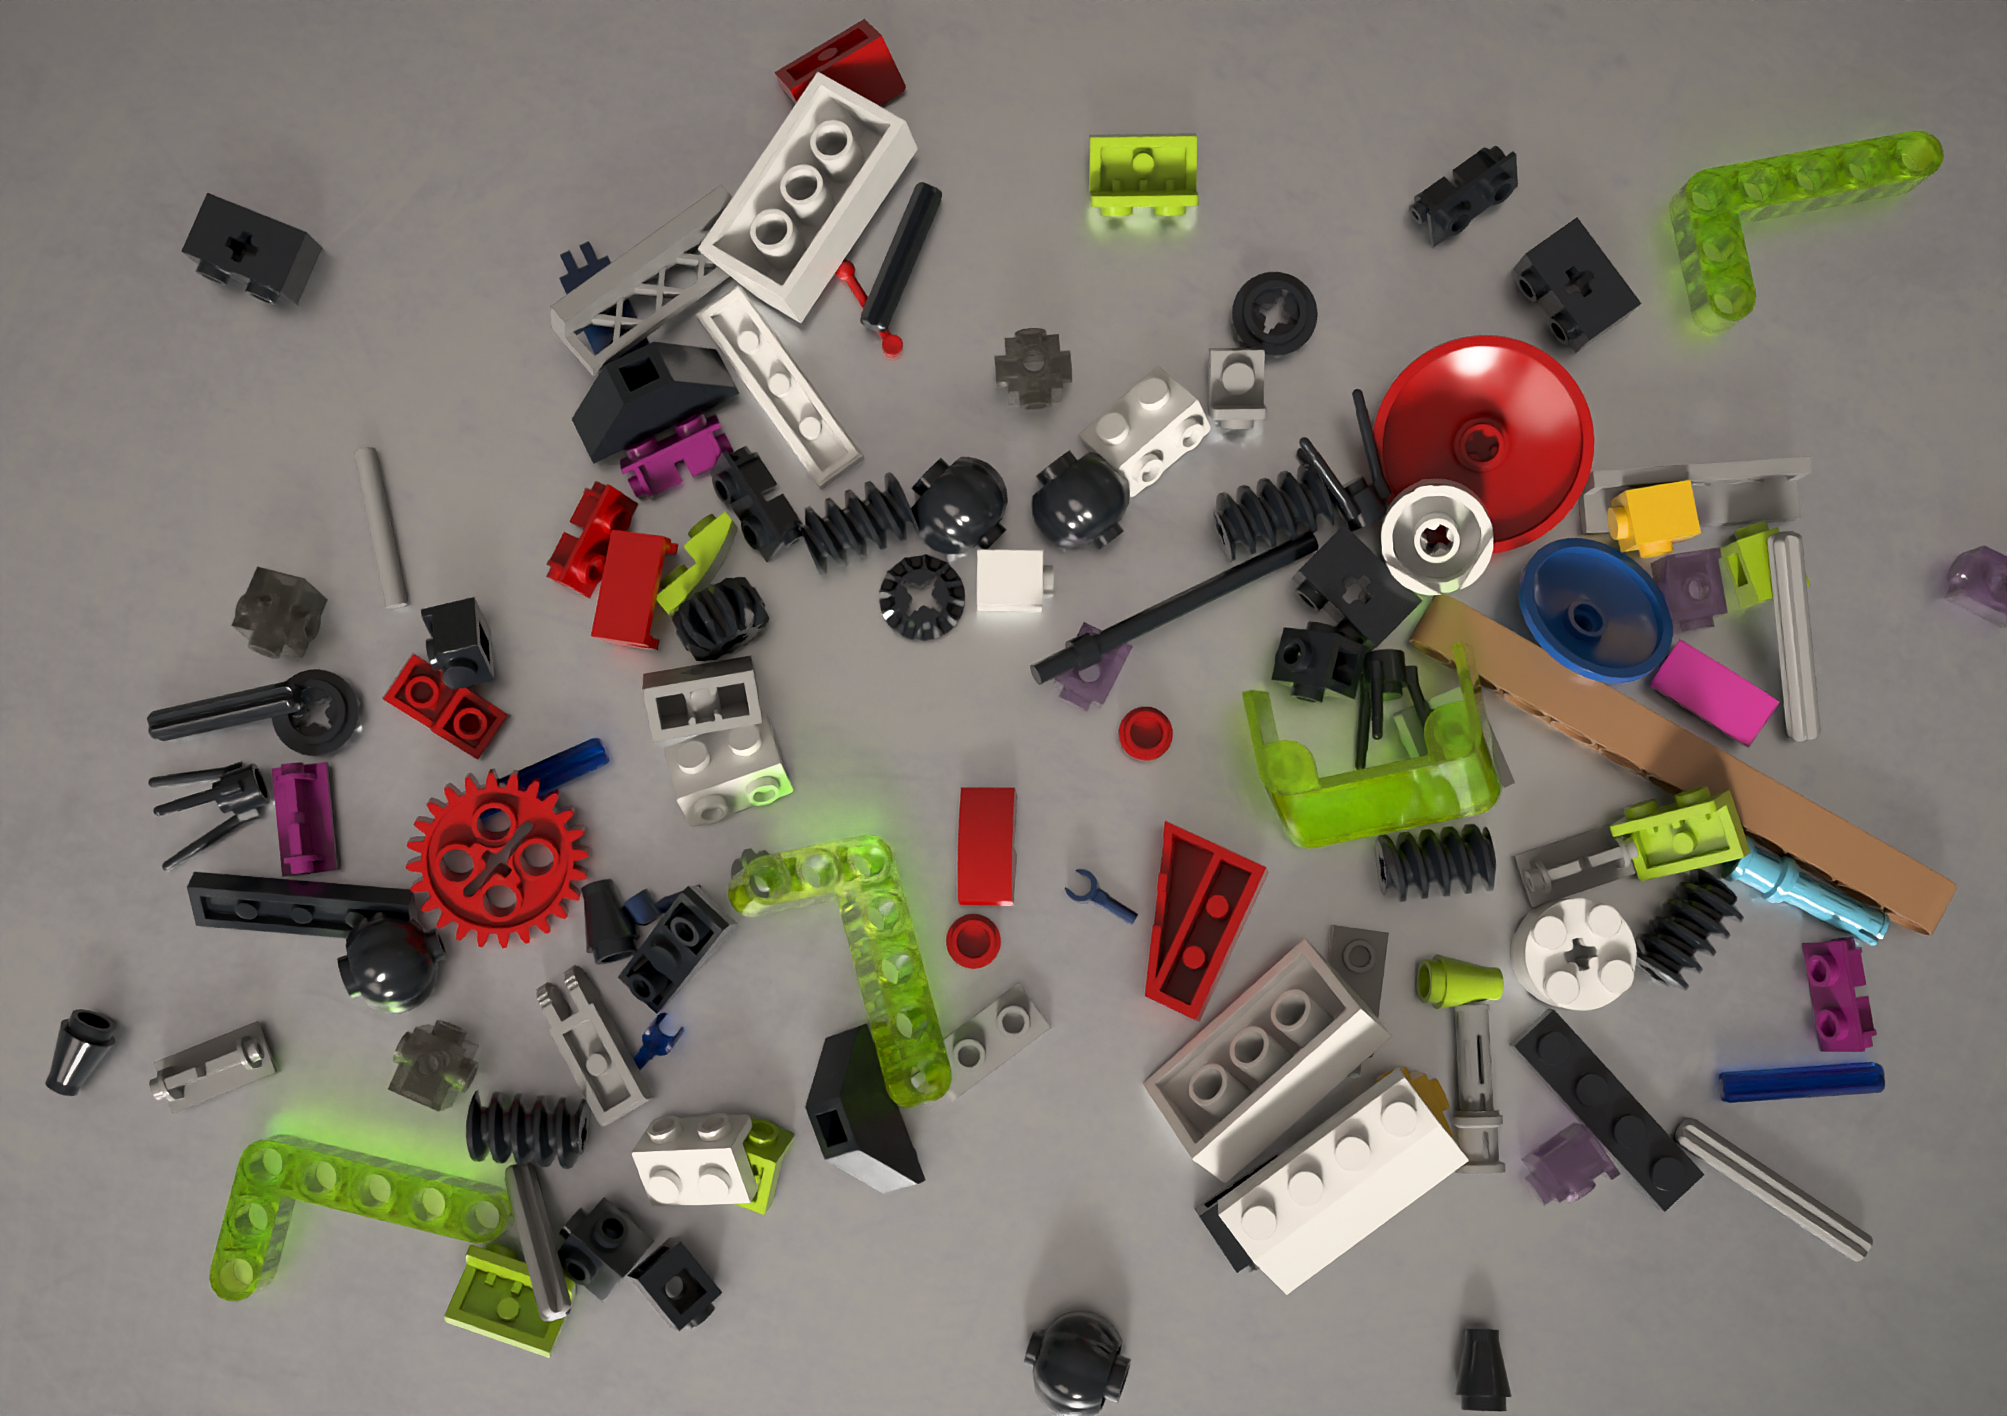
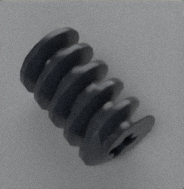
M1307 463L1298 467L1297 480L1286 470L1277 475L1276 486L1268 478L1260 479L1257 482L1256 494L1247 485L1239 486L1236 492V502L1228 493H1219L1216 497V511L1214 510L1213 512L1219 539L1230 562L1236 560L1237 543L1241 542L1250 555L1256 553L1257 536L1262 535L1268 545L1273 548L1277 545V530L1280 528L1293 541L1297 539V523L1300 521L1305 524L1312 534L1317 532L1318 515L1323 514L1330 525H1334L1333 508L1327 489L1318 473Z
M891 472L886 473L884 476V492H881L873 482H865V500L861 501L851 489H848L844 493L845 508L843 509L830 497L825 499V516L822 518L811 506L805 508V525L801 526L799 523L798 525L821 576L827 574L828 556H831L839 566L844 567L847 565L846 549L849 547L863 559L867 557L866 540L871 539L879 549L884 550L887 549V531L890 530L903 542L907 540L906 523L911 522L919 530L898 479Z
M1466 824L1461 830V835L1458 834L1453 826L1443 827L1439 840L1431 829L1421 830L1417 843L1410 832L1399 833L1396 845H1394L1392 839L1387 834L1378 835L1375 841L1377 875L1380 889L1384 896L1386 895L1387 888L1393 887L1399 902H1404L1407 899L1409 885H1415L1420 898L1428 899L1431 882L1437 883L1443 896H1450L1452 880L1458 879L1464 893L1468 894L1472 893L1474 877H1480L1486 891H1493L1496 857L1492 838L1486 826L1483 827L1481 833L1475 824Z
M1700 868L1690 870L1689 876L1694 884L1681 882L1677 885L1676 893L1681 901L1667 899L1662 904V909L1667 918L1653 916L1649 920V927L1655 936L1639 933L1635 938V943L1641 953L1637 952L1636 966L1660 983L1685 991L1689 988V985L1681 975V970L1685 968L1699 974L1703 971L1694 954L1698 951L1714 957L1717 953L1707 939L1710 934L1724 939H1728L1731 936L1721 922L1722 919L1726 917L1740 923L1744 919V916L1735 906L1737 902L1735 893L1717 877Z
M477 1090L472 1096L466 1120V1141L470 1158L474 1162H481L491 1152L492 1159L496 1163L503 1164L507 1162L513 1152L515 1162L518 1165H527L535 1153L537 1163L541 1167L551 1166L557 1155L560 1166L563 1169H570L576 1163L579 1154L581 1155L585 1149L590 1107L586 1099L583 1098L576 1114L570 1113L567 1097L561 1096L554 1112H548L545 1095H538L532 1110H526L523 1094L516 1093L510 1108H504L501 1092L497 1091L493 1092L488 1106L484 1107L481 1105L479 1091Z

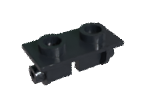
M1493 146L1491 149L1483 147L1476 154L1453 169V177L1462 185L1456 188L1443 176L1427 189L1414 196L1415 203L1409 206V212L1418 224H1422L1426 220L1428 221L1430 244L1433 247L1448 236H1454L1462 232L1473 218L1490 206L1504 202L1513 190L1518 187L1517 155L1514 151L1505 156L1498 146Z
M747 446L736 450L731 455H729L727 450L722 452L710 473L714 490L724 504H730L739 518L741 530L747 543L753 549L759 550L765 561L769 562L783 543L788 548L804 538L798 525L799 523L803 526V523L783 493L769 501H766L762 494L774 489L777 483L761 460L758 452L751 453Z

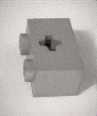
M751 655L643 674L642 690L652 742L762 723Z

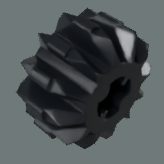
M746 577L725 578L717 584H710L701 592L694 593V597L681 604L672 621L677 630L676 634L686 651H690L696 661L717 660L722 655L732 654L735 649L747 645L750 639L760 635L770 618L765 610L766 605L757 589L751 586Z

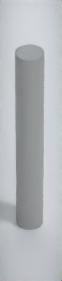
M373 447L357 449L354 451V457L386 609L403 607L408 603L376 449Z

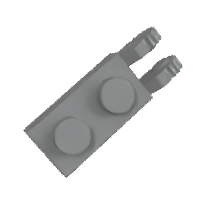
M574 965L563 972L566 987L569 989V993L579 1010L577 1013L571 1016L570 1007L566 1000L563 999L559 989L552 985V983H545L536 989L537 992L535 994L537 995L538 1004L541 1005L542 1011L551 1026L549 1032L596 1120L603 1127L613 1123L654 1098L603 1002L598 1001V992L590 981V977L587 976L583 968H580L579 965Z

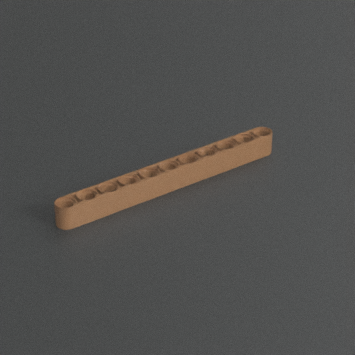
M1445 594L1433 596L1409 639V643L1425 655L1673 796L1701 786H1708L1710 794L1730 789L1746 836L1754 839V842L1780 857L1787 856L1795 860L1799 868L1864 905L1889 915L1892 921L1909 930L1925 936H1932L1958 889L1955 883L1605 683L1586 678L1567 669L1554 660L1540 646Z

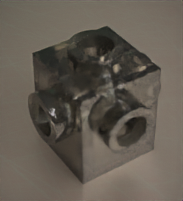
M1027 328L1016 331L1014 337L1004 338V355L994 356L996 387L1007 388L1008 406L1020 405V408L1024 410L1049 408L1052 406V403L1061 402L1063 383H1072L1070 350L1060 351L1059 334L1047 335L1045 329ZM1044 361L1043 367L1037 371L1028 370L1023 364Z
M257 566L246 593L240 597L236 605L235 618L231 626L249 640L247 647L260 655L279 659L281 653L303 658L309 643L315 639L319 632L321 615L328 599L305 578Z
M437 1019L434 1026L431 1024L417 1026L413 1033L407 1031L397 1045L393 1062L399 1065L388 1090L438 1112L453 1106L458 1092L466 1093L477 1074L479 1062L473 1060L479 1045L465 1040L468 1033L465 1029L443 1020ZM435 1058L437 1059L438 1067L435 1064Z

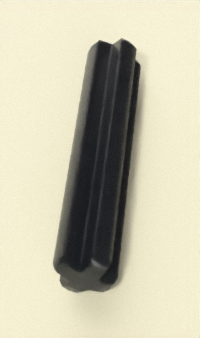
M919 182L914 188L861 313V324L873 331L884 333L888 329L941 203L942 192L937 187Z
M284 681L155 710L147 717L148 733L153 739L168 741L297 712L303 706L302 691L298 684Z

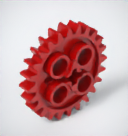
M494 768L489 770L486 784L480 785L476 777L472 773H468L465 777V791L461 792L450 782L444 787V793L448 801L446 804L433 797L429 799L426 806L435 817L434 819L418 816L413 825L424 833L425 836L410 837L407 842L409 849L421 853V856L408 860L406 864V870L422 873V876L412 883L410 890L411 892L428 891L429 896L422 904L421 910L422 912H427L439 908L442 911L436 925L437 928L441 929L451 921L459 924L456 940H462L471 929L477 931L478 947L485 945L489 934H497L501 947L507 948L510 933L517 932L520 939L527 944L530 943L531 926L536 925L546 934L551 932L552 925L548 916L550 913L562 919L568 917L569 910L562 901V898L579 900L581 891L570 880L579 881L587 878L588 869L575 864L574 861L588 857L589 847L574 845L573 841L584 835L585 828L584 825H567L566 822L573 816L575 808L571 805L559 810L556 809L554 805L560 793L557 788L544 797L538 794L541 778L536 776L525 788L519 786V771L513 770L508 782L500 783ZM498 808L506 812L510 818L511 825L505 831L491 832L483 826L480 815L486 809ZM524 822H531L533 828L513 846L507 860V865L503 863L496 865L473 895H466L464 893L465 887L485 869L490 852L494 854L499 853ZM542 844L552 852L553 860L547 866L534 867L527 863L522 852L529 845ZM455 849L463 850L471 856L474 867L468 872H454L445 864L444 854ZM505 885L512 889L517 900L509 907H497L488 900L486 891L492 886Z

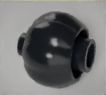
M1069 450L1036 475V478L1043 487L1032 496V516L1037 528L1049 541L1067 548L1093 543L1100 550L1124 532L1118 522L1122 520L1130 501L1128 480L1120 476L1112 465L1099 454L1089 452L1077 460Z
M960 457L949 466L940 458L911 488L920 497L911 507L919 530L914 525L913 527L917 536L935 551L943 554H960L974 549L976 546L981 550H988L1007 530L1000 523L1008 503L1006 485L997 470L983 460L972 457Z
M379 911L369 914L353 927L346 939L347 955L337 958V963L344 986L352 999L362 996L364 1001L373 1010L387 1014H401L420 1006L430 996L436 986L438 962L447 959V953L437 928L426 931L425 927L416 919L410 921L400 918L398 912Z
M1078 1311L1059 1317L1046 1329L1044 1334L1034 1331L1026 1350L1024 1364L1033 1367L1035 1392L1040 1401L1050 1411L1059 1416H1094L1100 1413L1106 1399L1116 1403L1119 1402L1130 1369L1131 1359L1120 1355L1123 1339L1108 1320L1094 1313Z

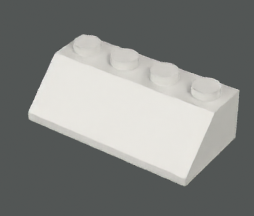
M817 72L698 250L757 298L802 323L918 150L906 121Z
M1304 938L1148 1078L1143 1085L1192 1160L1224 1183H1228L1392 1036L1364 1000L1315 947Z
M1398 1067L1218 1200V1215L1253 1262L1287 1295L1469 1160Z

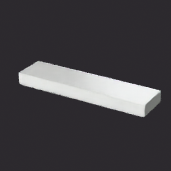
M740 284L696 314L699 322L820 489H823L864 460L861 451Z

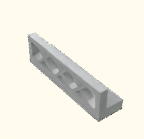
M722 184L550 306L552 330L592 376L600 372L604 365L618 359L730 277V275L701 252L700 255L691 254L699 248L732 199L731 194ZM675 264L698 267L697 282L687 289L664 286L665 272ZM704 268L714 269L703 277ZM659 277L658 285L649 284ZM634 294L657 297L655 312L645 320L622 317L623 302ZM663 298L672 299L662 307ZM616 308V316L606 315ZM591 325L613 327V343L595 356L577 336ZM621 329H630V331L620 337Z
M1811 456L1592 471L1578 499L1581 535L1610 533L1607 523V512L1612 507L1611 500L1624 491L1691 480L1700 527L1755 524L1765 520L1767 523L1795 521L1801 518L1798 480L1813 472Z

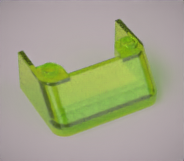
M1464 642L1451 644L1464 700L1442 705L1436 708L1427 718L1424 727V737L1428 755L1319 778L1315 759L1305 745L1293 740L1279 741L1269 692L1258 690L1242 692L1259 775L1283 830L1291 842L1302 848H1318L1488 812L1498 803L1503 789L1502 779L1472 646Z

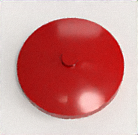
M1474 335L1461 337L1437 345L1421 354L1397 376L1389 387L1378 409L1373 429L1383 476L1392 491V494L1385 498L1388 505L1404 489L1423 479H1446L1458 482L1472 490L1480 498L1488 511L1494 538L1492 554L1527 545L1545 535L1561 522L1581 496L1588 481L1594 457L1595 438L1591 413L1582 391L1570 373L1554 358L1537 347L1505 336ZM1439 524L1435 530L1426 528L1423 531L1427 535V541L1436 545L1440 542L1447 545L1450 542L1446 537V526Z

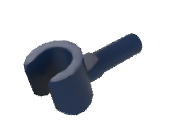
M1085 869L1075 870L1083 877L1089 878L1092 887L1090 892L1084 896L1075 895L1065 887L1067 895L1072 900L1080 904L1092 902L1100 908L1103 907L1130 925L1134 923L1138 913L1102 890L1097 878L1090 871Z
M644 889L624 903V907L635 924L647 926L666 913L682 891L665 896L656 902L649 890Z

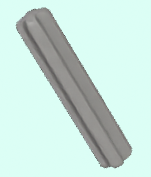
M530 1162L527 1165H511L505 1170L504 1180L540 1318L544 1321L564 1318L570 1314L571 1300L535 1167Z

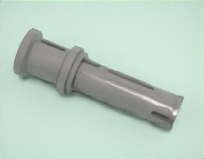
M1489 1004L1453 1006L1456 1024L1460 1110L1454 1111L1455 1116H1452V1125L1458 1127L1459 1148L1469 1160L1455 1170V1173L1493 1174L1505 1172V1163L1499 1161L1497 1129L1498 1126L1503 1124V1117L1500 1115L1499 1110L1493 1107Z

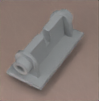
M1612 824L1515 855L1514 857L1532 908L1636 874L1631 859L1638 857V851L1631 837L1624 838L1623 835L1613 837L1609 827Z
M256 1021L154 1062L157 1077L149 1081V1086L156 1100L167 1099L171 1112L174 1114L277 1073V1069L260 1023Z

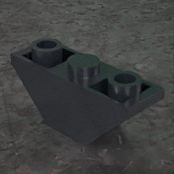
M652 342L604 365L572 417V421L593 464L738 395L739 391L717 349Z
M687 886L679 894L618 978L630 989L637 999L644 1002L658 1014L719 950L738 926V923L699 886Z
M866 1023L825 1038L805 1106L824 1160L881 1193L895 1191L926 1181L918 1161L917 1152L912 1145L898 1107L897 1099L891 1089L868 1024Z

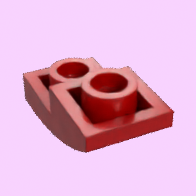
M413 652L382 697L384 701L430 728L433 733L477 760L508 716L506 712L468 687L451 690L443 682L442 671H434L429 662Z
M961 787L958 828L959 905L1014 906L1017 853L1014 843L1018 799L1015 788Z

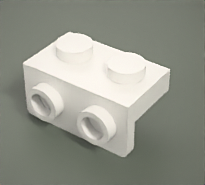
M1158 366L1086 427L1078 436L1086 449L1102 456L1121 477H1125L1128 480L1130 496L1134 497L1146 486L1156 482L1162 472L1183 454L1194 449L1202 438L1210 432L1211 427L1198 399Z
M767 713L761 714V724L709 732L663 748L676 800L690 826L714 823L735 812L756 805L770 804L777 798L793 792L791 781L784 768L772 724Z
M714 1113L703 1117L683 1118L668 1115L653 1120L631 1152L651 1206L751 1203L758 1187L742 1144L753 1126L750 1116L748 1114L727 1115L725 1113Z

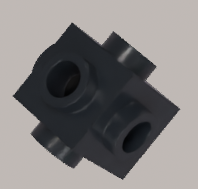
M1308 622L1306 630L1284 627L1279 648L1275 655V665L1271 680L1292 688L1290 697L1305 702L1322 704L1324 696L1355 700L1367 646L1339 635V628L1324 623Z
M604 1197L590 1213H587L581 1207L563 1226L558 1234L566 1241L557 1252L561 1266L568 1278L579 1285L585 1286L603 1302L641 1259L654 1240L635 1224L632 1217L626 1211L616 1208Z

